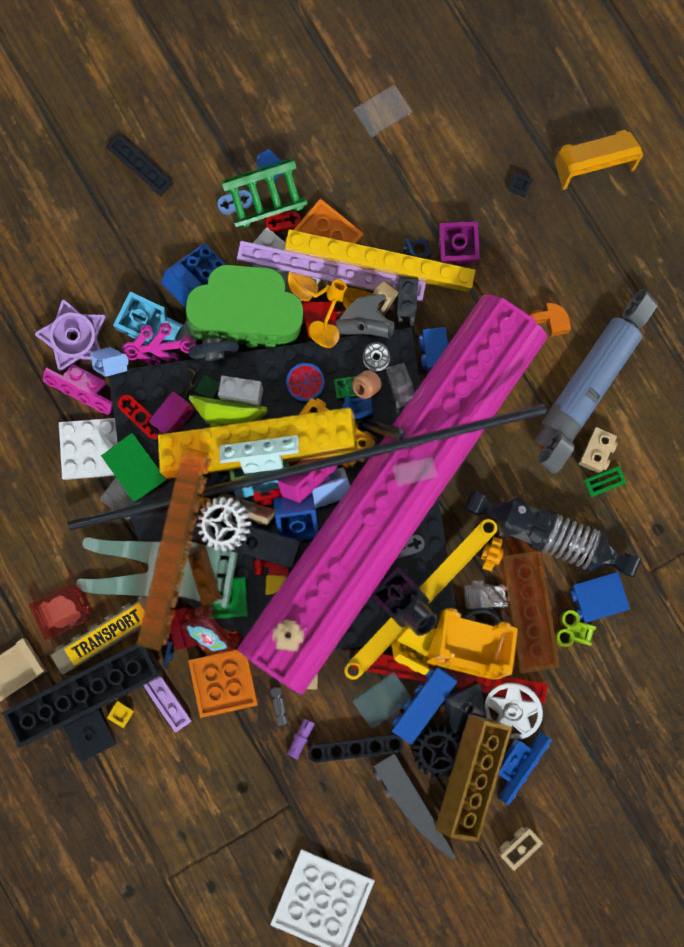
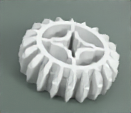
M221 497L220 501L215 498L213 499V504L207 502V508L201 509L204 515H198V518L202 520L201 523H197L198 527L202 526V530L198 531V533L205 535L202 541L209 540L207 546L212 547L214 545L215 550L220 548L222 551H227L228 548L233 550L235 545H241L240 540L244 541L247 539L243 533L250 532L245 526L251 525V522L245 521L249 514L243 515L246 508H239V501L233 504V498H229L227 501L225 497ZM225 508L219 518L212 517L216 510ZM231 511L236 516L237 524L232 521ZM219 521H225L224 523H227V526L230 527L222 528ZM210 524L213 525L216 529L215 535L211 530ZM229 530L236 531L231 539L223 540Z

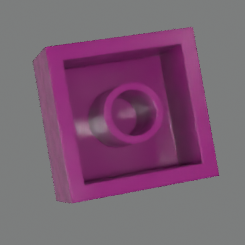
M478 222L440 223L438 229L440 262L455 266L478 265L480 259Z

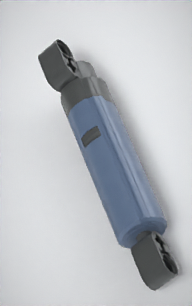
M645 289L639 290L633 296L622 313L624 319L619 317L611 319L542 421L541 426L543 428L533 442L542 449L538 456V462L551 473H557L563 467L574 450L572 441L643 338L639 329L647 323L658 306V302Z

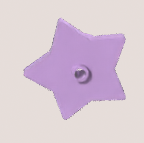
M62 300L55 321L37 331L35 335L53 348L58 370L62 372L79 359L91 360V351L100 350L97 337L106 317L105 315L80 314L69 303ZM76 334L77 339L72 341L70 336Z

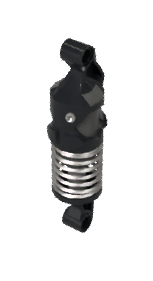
M475 491L470 492L464 509L476 515H486L489 519L495 521L499 536L517 538L526 542L530 548L543 553L548 551L549 556L555 553L556 559L561 556L563 561L568 559L570 564L575 562L577 567L582 564V568L588 572H592L602 566H613L618 572L635 578L642 559L629 553L617 555L611 548L605 532L594 529L589 540H587L590 532L589 526L586 527L583 536L580 537L583 530V524H580L574 535L576 521H573L570 525L569 518L564 522L563 516H559L556 512L547 509L540 511L528 506L521 498L516 496L501 504H491L486 500L487 497Z

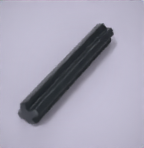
M366 417L362 418V421L359 422L363 429L398 440L403 439V436L406 435L402 428Z

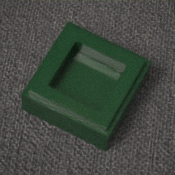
M204 374L195 392L205 398L214 399L219 391L220 383Z

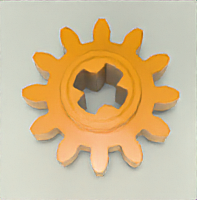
M493 537L490 544H485L481 554V559L484 560L483 569L492 571L495 564L499 565L504 553V549L500 548L503 539Z

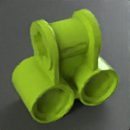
M574 610L564 611L560 615L559 621L565 628L555 633V643L559 646L567 647L575 640V642L591 646L592 634L596 627L581 623L579 614ZM567 614H571L574 617V622L571 625L565 621ZM563 632L567 633L569 637L566 643L560 641V635Z

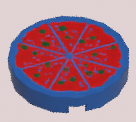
M298 364L287 375L286 385L288 392L298 401H309L311 398L315 400L324 390L325 380L323 373L313 364Z

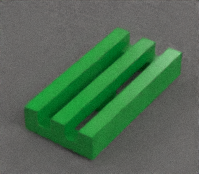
M620 466L583 480L590 498L627 483ZM616 471L618 472V475L590 485V481ZM619 478L621 479V482L593 492V488Z

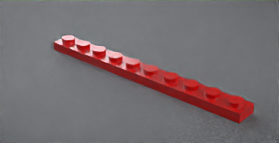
M381 654L366 670L368 672L423 682L427 679L426 675L413 671L410 667L398 663L394 656ZM429 664V669L431 667L435 668L436 665ZM353 665L352 669L359 670L358 666ZM444 668L457 678V683L454 685L456 688H464L474 682H478L482 692L490 693L501 684L518 683L531 689L537 695L540 702L545 704L548 684L511 677L488 679ZM508 688L498 691L495 695L506 696ZM520 690L522 700L534 701L527 693Z

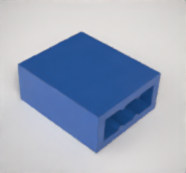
M618 572L571 586L570 596L573 602L576 601L578 609L575 610L579 614L582 623L630 609Z

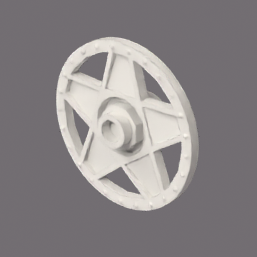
M504 683L495 687L487 696L484 705L486 719L492 720L489 711L490 707L499 714L496 721L510 727L513 725L521 732V734L510 733V739H522L532 735L540 726L543 717L542 705L537 695L528 687L518 683ZM508 688L505 698L493 696L498 691ZM520 690L527 693L534 701L522 700ZM538 712L537 722L532 728L528 717Z

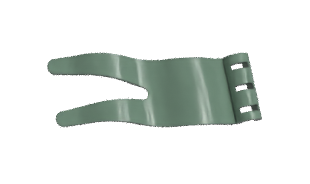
M87 537L83 540L82 544L85 549L100 554L145 562L148 564L149 570L147 573L101 579L81 578L76 582V587L80 591L94 594L179 596L200 601L188 556L195 554L196 558L199 559L201 558L199 550L205 548L208 552L218 589L223 592V596L220 595L221 599L213 603L221 604V607L224 608L228 607L237 558L236 550H230L229 548L227 551H222L221 548L215 550L214 547H209L205 544L183 541H118ZM221 555L229 556L230 558L229 560L221 559ZM218 573L227 574L226 578L218 577Z

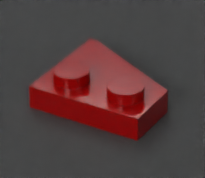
M280 489L270 490L266 493H260V491L253 492L256 504L262 506L272 505L274 499L284 498Z

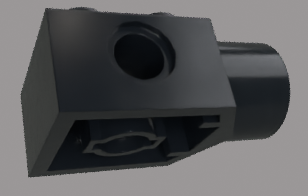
M399 567L385 578L371 594L376 602L400 627L408 626L417 636L429 633L437 623V615L428 607L430 600Z

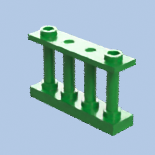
M293 158L221 180L224 191L228 190L231 193L238 218L233 220L235 227L245 228L251 222L291 209L293 211L301 210L304 208V205H307L304 197L299 199L292 172L297 167ZM280 173L285 176L292 201L281 204L274 182L275 175ZM262 179L267 181L274 207L263 210L256 187L257 181ZM243 185L249 187L256 213L247 216L238 193L239 187Z

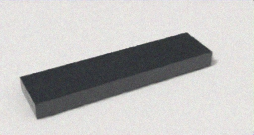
M119 133L106 146L115 157L160 197L173 185V181Z

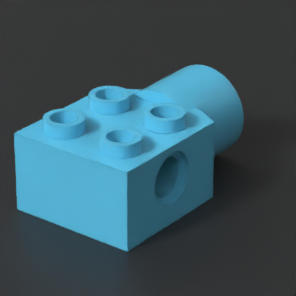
M132 292L129 293L113 324L117 331L134 339L140 335L142 326H151L152 336L145 339L143 342L145 344H149L156 336L162 323H169L171 325V333L160 343L175 341L184 325L168 318L164 307Z

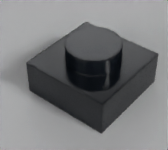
M516 172L508 191L525 198L533 179Z

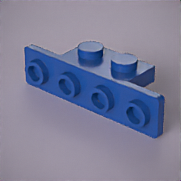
M540 732L530 748L519 740H514L502 760L499 775L506 779L507 782L497 798L507 805L510 804L516 797V793L522 784L526 782L532 769L538 764L542 754L548 749L552 741L551 738Z

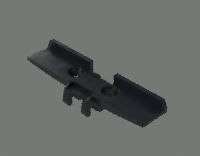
M174 505L167 532L204 543L209 542V540L202 541L205 535L198 533V531L202 530V526H197V523L202 522L198 515H204V513ZM232 515V521L237 524L236 516ZM245 519L246 522H251V525L245 526L250 532L244 534L247 539L244 541L240 540V546L235 545L233 550L237 551L236 560L243 562L245 554L293 568L300 541L259 530L257 522ZM219 521L222 528L227 527V523H224L225 521ZM229 530L223 540L231 539L236 531ZM256 537L257 545L250 548V540Z

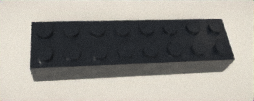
M141 641L2 712L17 747L22 748L163 677V674L147 641Z

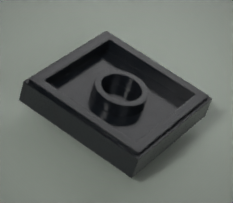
M474 682L444 697L451 731L455 734L465 729L469 715L487 718L482 691L478 682Z
M100 709L63 727L80 763L116 745Z

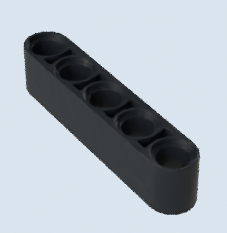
M395 734L319 743L309 748L308 757L312 762L320 763L400 752L404 743L402 738ZM393 738H397L400 741V746L397 749H392L389 746V742ZM372 741H378L381 744V748L376 752L372 751L369 747ZM353 743H358L361 746V751L358 754L350 751V746ZM335 745L340 746L342 749V753L339 756L331 754V748ZM314 748L321 749L322 757L318 759L313 758L311 751Z

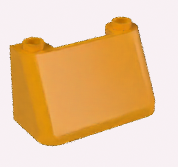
M446 608V610L441 612L428 652L427 663L488 679H500L512 674L518 628L511 627V624L506 622H500L496 626H489L461 618V614L457 613L458 610L453 608Z

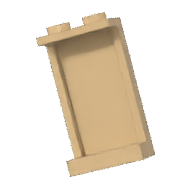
M21 639L15 646L0 655V702L47 672L27 639Z

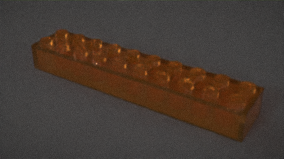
M187 447L182 452L137 641L138 646L160 651L162 645H166L171 628L167 627L171 626L175 610L172 607L175 608L180 591L176 590L180 589L184 573L181 570H184L189 555L185 552L189 551L193 539L190 531H194L198 518L194 514L195 512L198 513L202 497H199V494L203 493L207 478L203 477L209 471L211 459L208 458L209 453Z

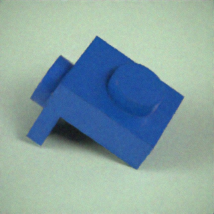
M360 397L354 399L344 398L345 404H343V409L351 408L355 415V420L375 415L372 397L368 399Z

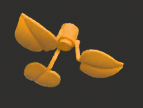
M290 271L287 278L290 292L301 301H310L312 296L316 298L327 291V297L332 303L324 323L315 321L309 327L311 338L325 348L335 346L339 340L338 328L328 324L336 301L343 302L344 307L347 309L357 298L372 295V293L347 287L345 282L339 279L334 280L331 286L326 285L324 289L318 292L317 283L308 276L295 274Z

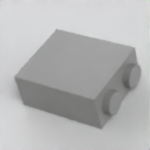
M221 376L218 395L223 401L261 406L263 387L260 381Z

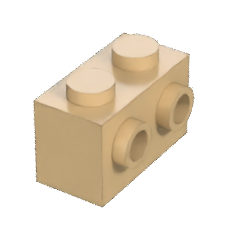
M596 427L592 431L578 464L597 473L602 472V470L606 471L610 463L608 459L610 452L614 453L618 445L615 442L617 436Z
M527 826L519 828L514 833L515 838L510 842L507 840L499 848L501 851L498 854L513 871L543 844Z

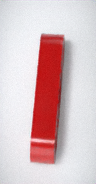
M124 395L119 398V409L149 438L158 440V435L163 433L158 429L159 434L156 435L154 433L151 435L152 430L146 426L152 415L133 397ZM125 400L127 402L131 400L130 405L136 409L133 413L128 407L123 409V402ZM140 412L146 414V420L142 423L136 421V415Z

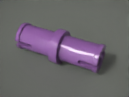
M303 719L297 735L294 734L293 736L295 739L287 755L298 759L304 745L308 743L307 738L315 725L314 723Z

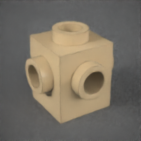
M284 620L283 624H279L278 628H274V641H277V649L298 651L299 642L303 643V630H300V626L296 625V621ZM286 632L292 633L290 639L285 638Z

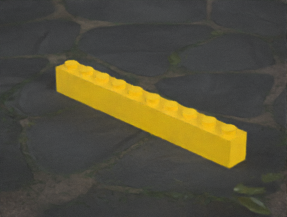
M294 230L288 231L285 251L401 277L418 278L419 281H424L427 284L469 292L472 289L475 274L474 269Z

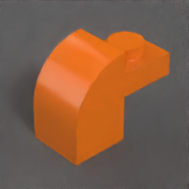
M546 303L544 312L542 309H538L529 314L530 317L535 319L534 322L537 324L547 322L550 337L568 334L571 330L567 312L557 304Z

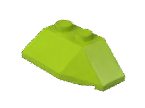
M189 396V400L206 424H209L210 428L258 421L268 412L267 407Z

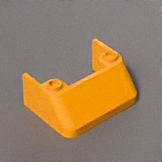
M621 130L609 137L575 146L569 144L561 147V151L558 152L555 165L564 190L567 189L571 178L577 175L626 162L629 164L630 171H634L643 157V152L632 133Z

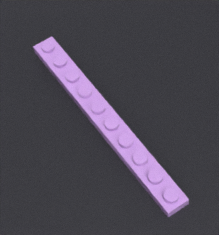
M244 241L240 242L237 261L286 272L291 271L295 274L331 282L339 279L345 282L346 285L375 291L382 282L387 283L398 291L399 277H401ZM424 281L418 282L417 301L423 300L426 285Z

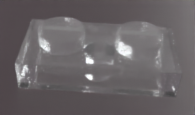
M433 457L393 466L397 487L437 477Z

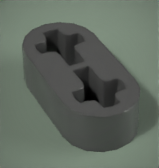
M412 535L405 545V549L400 552L396 559L420 552L424 548L423 538L419 535ZM412 539L421 542L418 546L419 549H415V547L408 548L407 545L413 542Z

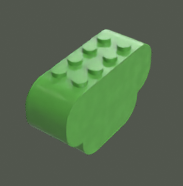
M223 265L213 270L209 276L208 285L196 287L188 296L186 306L187 328L199 341L220 338L222 341H235L249 348L263 346L268 349L293 345L300 335L303 317L302 304L295 295L285 292L284 279L275 270Z

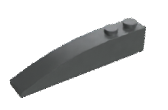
M393 753L374 764L375 770H373V773L378 781L382 780L385 787L383 790L387 797H393L410 822L435 847L452 860L456 857L442 833L435 830V821L395 754Z

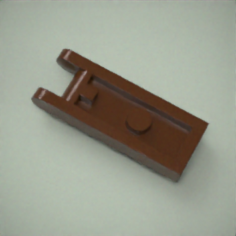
M205 548L199 550L201 557L199 559L196 558L195 554L188 556L202 606L221 599L208 552Z

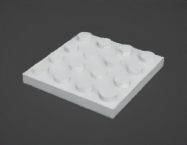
M301 849L271 925L321 947H348L374 880Z

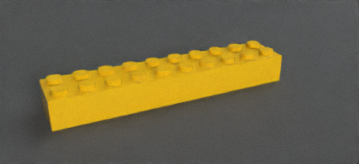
M351 408L161 434L158 435L160 473L166 479L242 469L240 461L220 462V446L295 435L299 438V452L281 455L283 463L331 457L356 451L358 447L355 415Z

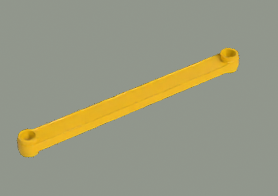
M491 519L482 521L422 584L420 590L427 596L430 602L496 533L497 524ZM485 523H490L493 526L492 533H486L483 530ZM390 618L346 665L345 675L353 680L359 678L407 626L400 627ZM350 665L358 666V675L350 676L347 671Z

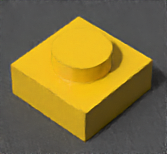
M117 701L107 718L125 728L134 710Z

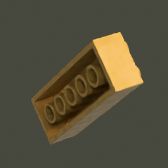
M473 715L468 716L435 827L436 831L450 838L479 842L512 727L495 720Z

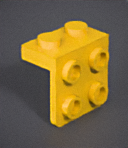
M407 627L391 643L394 659L398 663L410 667L413 671L426 675L430 670L427 663L428 652L436 629L433 628L423 636H417Z

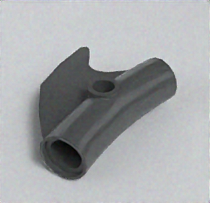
M377 294L357 298L345 310L340 319L336 321L339 335L362 334L391 338L394 331V322L386 319L377 309V305L386 298V295Z

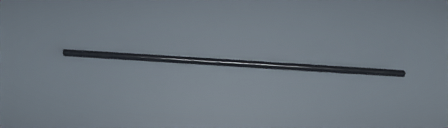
M542 404L68 521V528L72 531L547 414L546 406Z

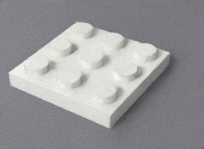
M115 418L59 422L63 480L115 476L100 456L118 443Z

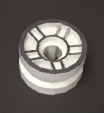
M374 342L364 349L363 363L371 371H382L388 366L390 352L384 344ZM374 353L380 356L379 360L373 359Z

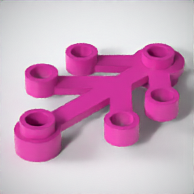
M162 323L159 332L151 342L142 345L146 338L152 336V327L144 325L141 327L140 335L134 342H127L123 345L122 353L126 354L129 360L139 358L150 366L159 365L161 358L168 363L179 362V355L177 353L169 354L163 350L180 348L183 352L189 353V349L196 346V341L192 336L187 335L178 341L160 343L171 333V325L169 323ZM145 352H151L154 355L149 356Z

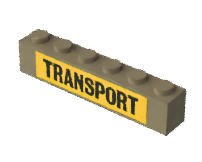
M139 596L137 598L138 602L133 605L128 603L120 608V613L116 615L112 613L105 617V622L98 625L96 623L90 626L86 634L81 635L80 633L71 638V643L68 645L61 644L54 649L55 653L51 654V657L61 674H69L163 616L165 612L156 597Z

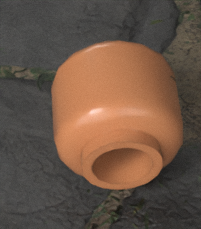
M367 370L354 378L352 387L357 396L368 399L380 390L381 380L375 372Z

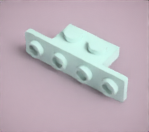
M295 435L220 446L219 460L221 463L240 461L244 474L282 469L283 460L281 455L298 453L299 438Z

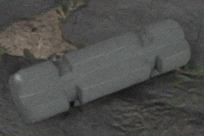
M275 687L271 689V695L274 698L273 706L275 715H277L276 722L278 726L286 725L287 717L284 714L286 713L283 698H281L282 690L280 687Z

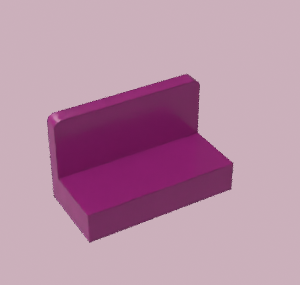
M172 392L149 422L163 434L176 433L180 431L196 410L175 392Z

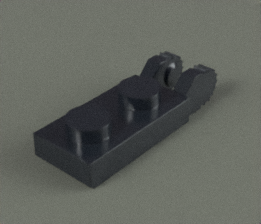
M399 277L397 329H403V316L410 317L408 328L412 327L414 332L418 278Z

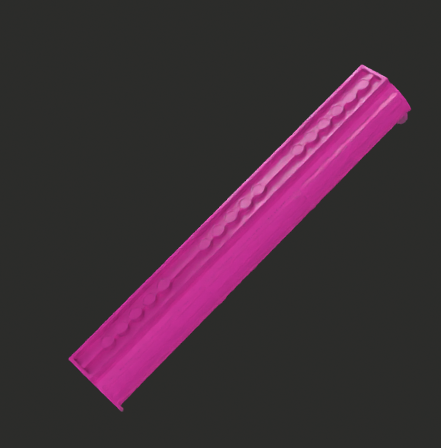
M484 294L396 419L393 426L402 428L406 432V435L403 436L404 439L494 417L547 340L545 331L534 322L535 319L504 298L500 299L493 295ZM485 429L370 457L237 650L280 682L303 695ZM385 436L380 444L396 441L398 439ZM284 620L296 621V625H299L300 630H303V643L299 642L298 651L277 649V641H274V628H278V625L283 624ZM286 632L285 638L290 639L292 633Z

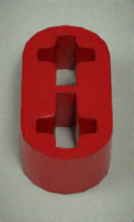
M296 211L282 212L267 217L266 227L274 233L294 230L301 222V217ZM291 216H294V219H298L295 221V224H291L288 221ZM272 219H275L276 222H281L276 224L277 227H273L272 224H269L272 223Z

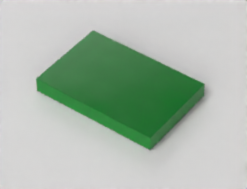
M133 433L100 455L134 503L166 481Z

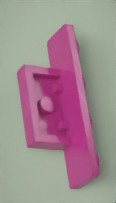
M74 364L69 367L63 376L48 368L44 370L43 382L62 391L66 395H70L83 404L93 407L100 413L106 415L111 413L113 403L98 395L105 386V380Z

